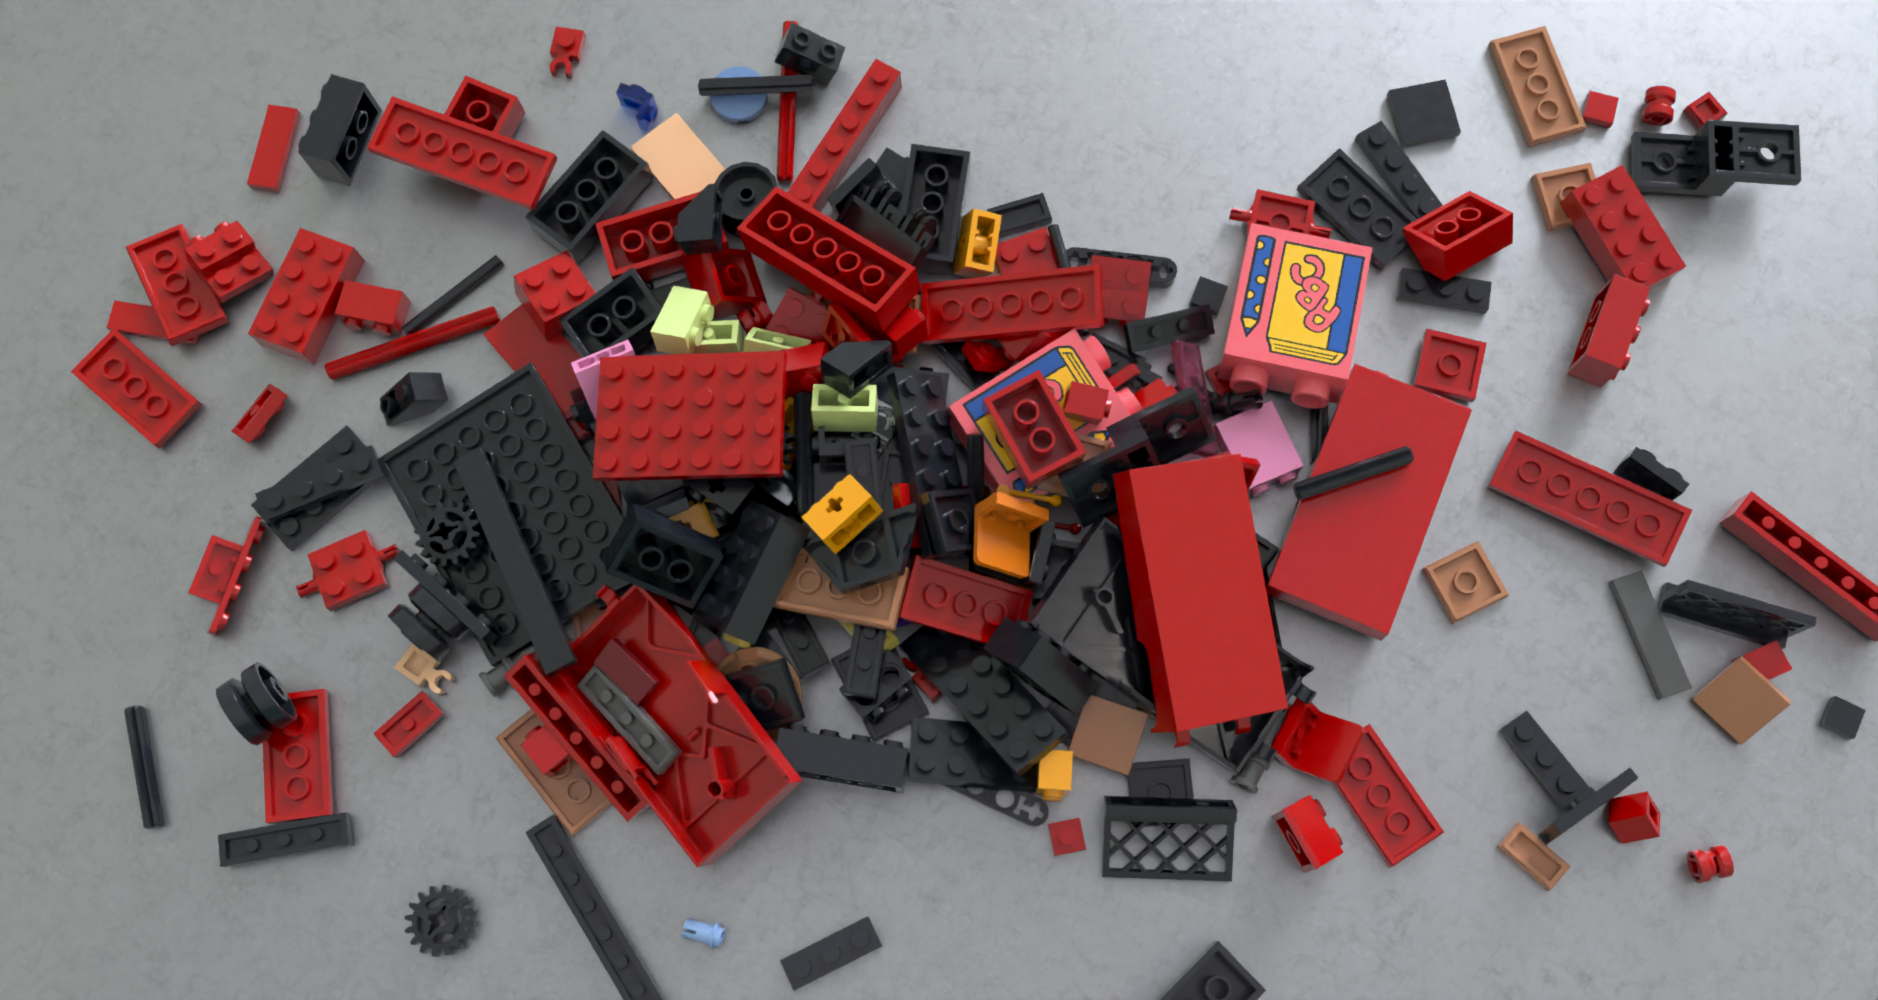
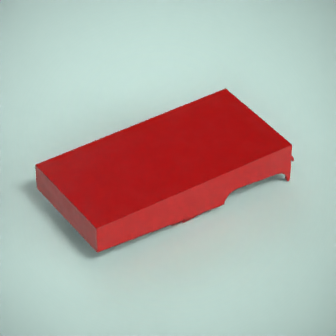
M1355 363L1350 370L1348 382L1340 396L1319 454L1312 463L1306 479L1404 446H1408L1411 449L1414 460L1410 464L1303 500H1298L1295 506L1296 511L1266 584L1267 594L1380 641L1389 635L1472 409L1452 402V399L1442 395L1437 396L1391 378L1388 374L1381 371H1374Z
M1241 453L1131 469L1113 474L1137 639L1145 646L1149 659L1157 718L1156 725L1150 729L1151 733L1174 732L1176 736L1174 748L1190 744V729L1235 720L1237 730L1234 732V735L1249 732L1251 728L1250 716L1287 709L1288 704Z
M604 585L595 595L606 603L607 610L573 643L568 638L578 662L556 675L565 683L596 723L600 732L597 738L695 866L702 867L714 864L803 780L665 597L633 585L623 596L619 597L611 587ZM612 638H618L661 680L641 706L683 751L663 775H657L577 687L579 682L594 666V660Z

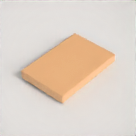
M677 113L631 146V150L649 164L653 177L672 199L702 191L708 184H714L721 172L725 170Z

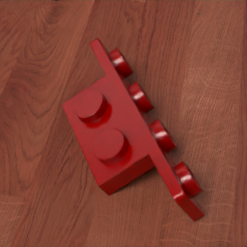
M255 516L253 518L243 545L214 535L209 540L187 593L218 604L207 634L215 635L217 630L223 631L227 623L229 613L224 611L228 601L235 602L241 588V584L236 583L241 571L247 572L253 555L248 554L252 542L258 544L265 527L260 525L261 517Z

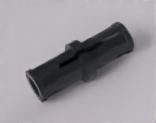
M1258 389L1237 394L1232 391L1225 393L1222 397L1204 399L1201 404L1203 406L1208 405L1203 407L1207 419L1226 414L1232 417L1242 411L1262 408L1263 403L1256 402L1263 401V396Z

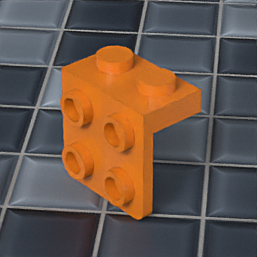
M995 492L976 504L974 513V562L977 565L1020 579L1029 575L1030 532L1049 521V509L1038 506L1032 501H1023L1012 497L1006 492Z

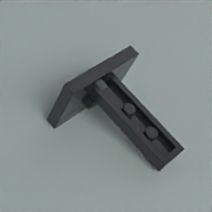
M1525 711L1500 730V733L1565 812L1563 816L1538 834L1546 845L1639 778L1631 768H1628L1595 792L1581 778L1528 711ZM1574 801L1577 806L1573 807L1570 803Z

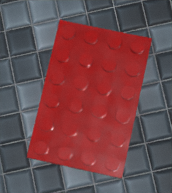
M785 351L600 357L593 479L596 481L782 477L787 354Z

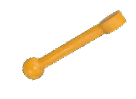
M1004 484L999 485L996 489V492H1006L1010 496L1049 502L1054 507L1059 506L1062 502L1061 497L1057 494L1046 496L1012 490Z

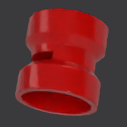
M1668 86L1648 88L1645 92V103L1647 106L1643 109L1642 120L1646 124L1653 126L1670 124L1674 116L1672 105L1676 101V91Z
M761 298L754 302L753 307L749 310L743 309L738 312L736 317L748 335L752 327L766 328L773 314Z
M1722 844L1712 846L1705 852L1699 849L1690 851L1687 854L1689 871L1697 883L1708 882L1715 876L1719 878L1730 877L1734 873L1731 855Z

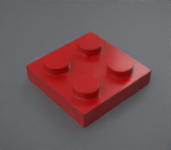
M1426 329L1423 335L1413 386L1427 392L1473 402L1476 399L1487 343Z

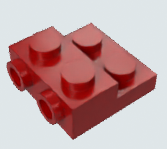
M238 221L231 224L229 222H222L215 227L214 233L205 238L195 236L188 242L187 247L184 248L188 263L221 303L274 275L273 268L257 250L255 241Z
M1092 255L1090 265L1100 264L1102 267L1104 324H1107L1108 318L1120 320L1119 326H1123L1122 323L1144 319L1152 262Z

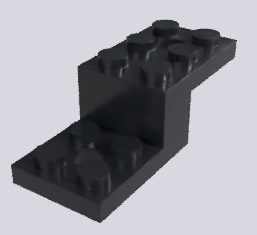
M1707 120L1695 135L1634 132L1631 136L1632 180L1638 190L1642 192L1722 196L1735 182L1796 186L1801 182L1799 125ZM1761 148L1769 149L1773 153L1774 159L1765 158L1761 154ZM1656 158H1665L1669 162L1670 168H1661L1657 164Z
M1191 386L1106 427L1115 447L1059 473L1058 477L1083 528L1093 524L1097 518H1106L1118 512L1113 474L1131 469L1165 465L1216 441L1195 389ZM1183 422L1180 430L1169 432V427L1173 423ZM1101 482L1107 483L1103 491L1092 492L1096 484Z

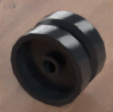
M741 162L731 165L721 172L715 181V185L724 197V228L730 234L741 239L737 227L776 186L778 187L775 176L768 168L758 163Z
M418 583L408 594L409 601L419 612H414L405 604H398L388 614V617L416 647L424 650L440 662L450 651V646L439 633L443 631L453 640L460 641L470 629L426 588Z
M259 662L254 663L241 672V681L231 678L216 688V697L225 715L235 729L253 745L257 746L273 735V726L283 729L298 718L296 708L284 687L272 672Z

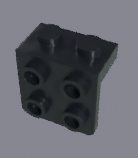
M1635 447L1628 453L1612 473L1672 501L1683 494L1689 486V483L1683 480L1682 475L1678 471L1666 468L1656 461V457L1651 452L1639 449L1638 447Z
M1048 521L1030 532L1029 575L1020 579L977 565L974 559L972 561V570L976 573L1028 589L1042 584L1049 572L1048 554L1052 551L1056 542V534L1054 533L1056 523Z

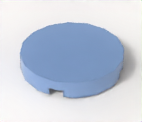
M732 67L723 70L715 78L760 77V75L747 67ZM767 94L709 96L714 111L721 119L731 123L754 120L763 112L768 99Z

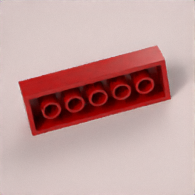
M777 186L737 227L746 250L831 302H840L846 311L882 333L921 290L915 267Z

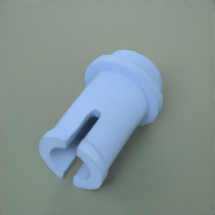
M687 918L683 926L686 931H682L683 939L708 944L711 949L715 946L720 948L723 943L725 928L720 927L719 923L710 925Z

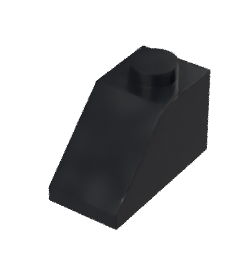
M715 183L708 184L678 214V226L674 227V239L686 255L722 251L724 197Z
M888 340L842 342L821 358L822 382L851 399L893 366L892 343Z

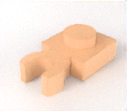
M414 644L410 646L394 667L420 687H423L428 681L430 689L439 695L445 693L438 687V681L441 678L445 677L452 682L455 680L454 676L446 670H436L441 661L435 660L427 652L420 650Z

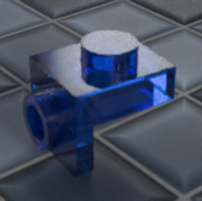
M620 83L616 94L621 106L638 111L636 116L640 129L646 131L649 124L654 123L658 115V107L653 94L647 92L639 85L631 84L629 86Z

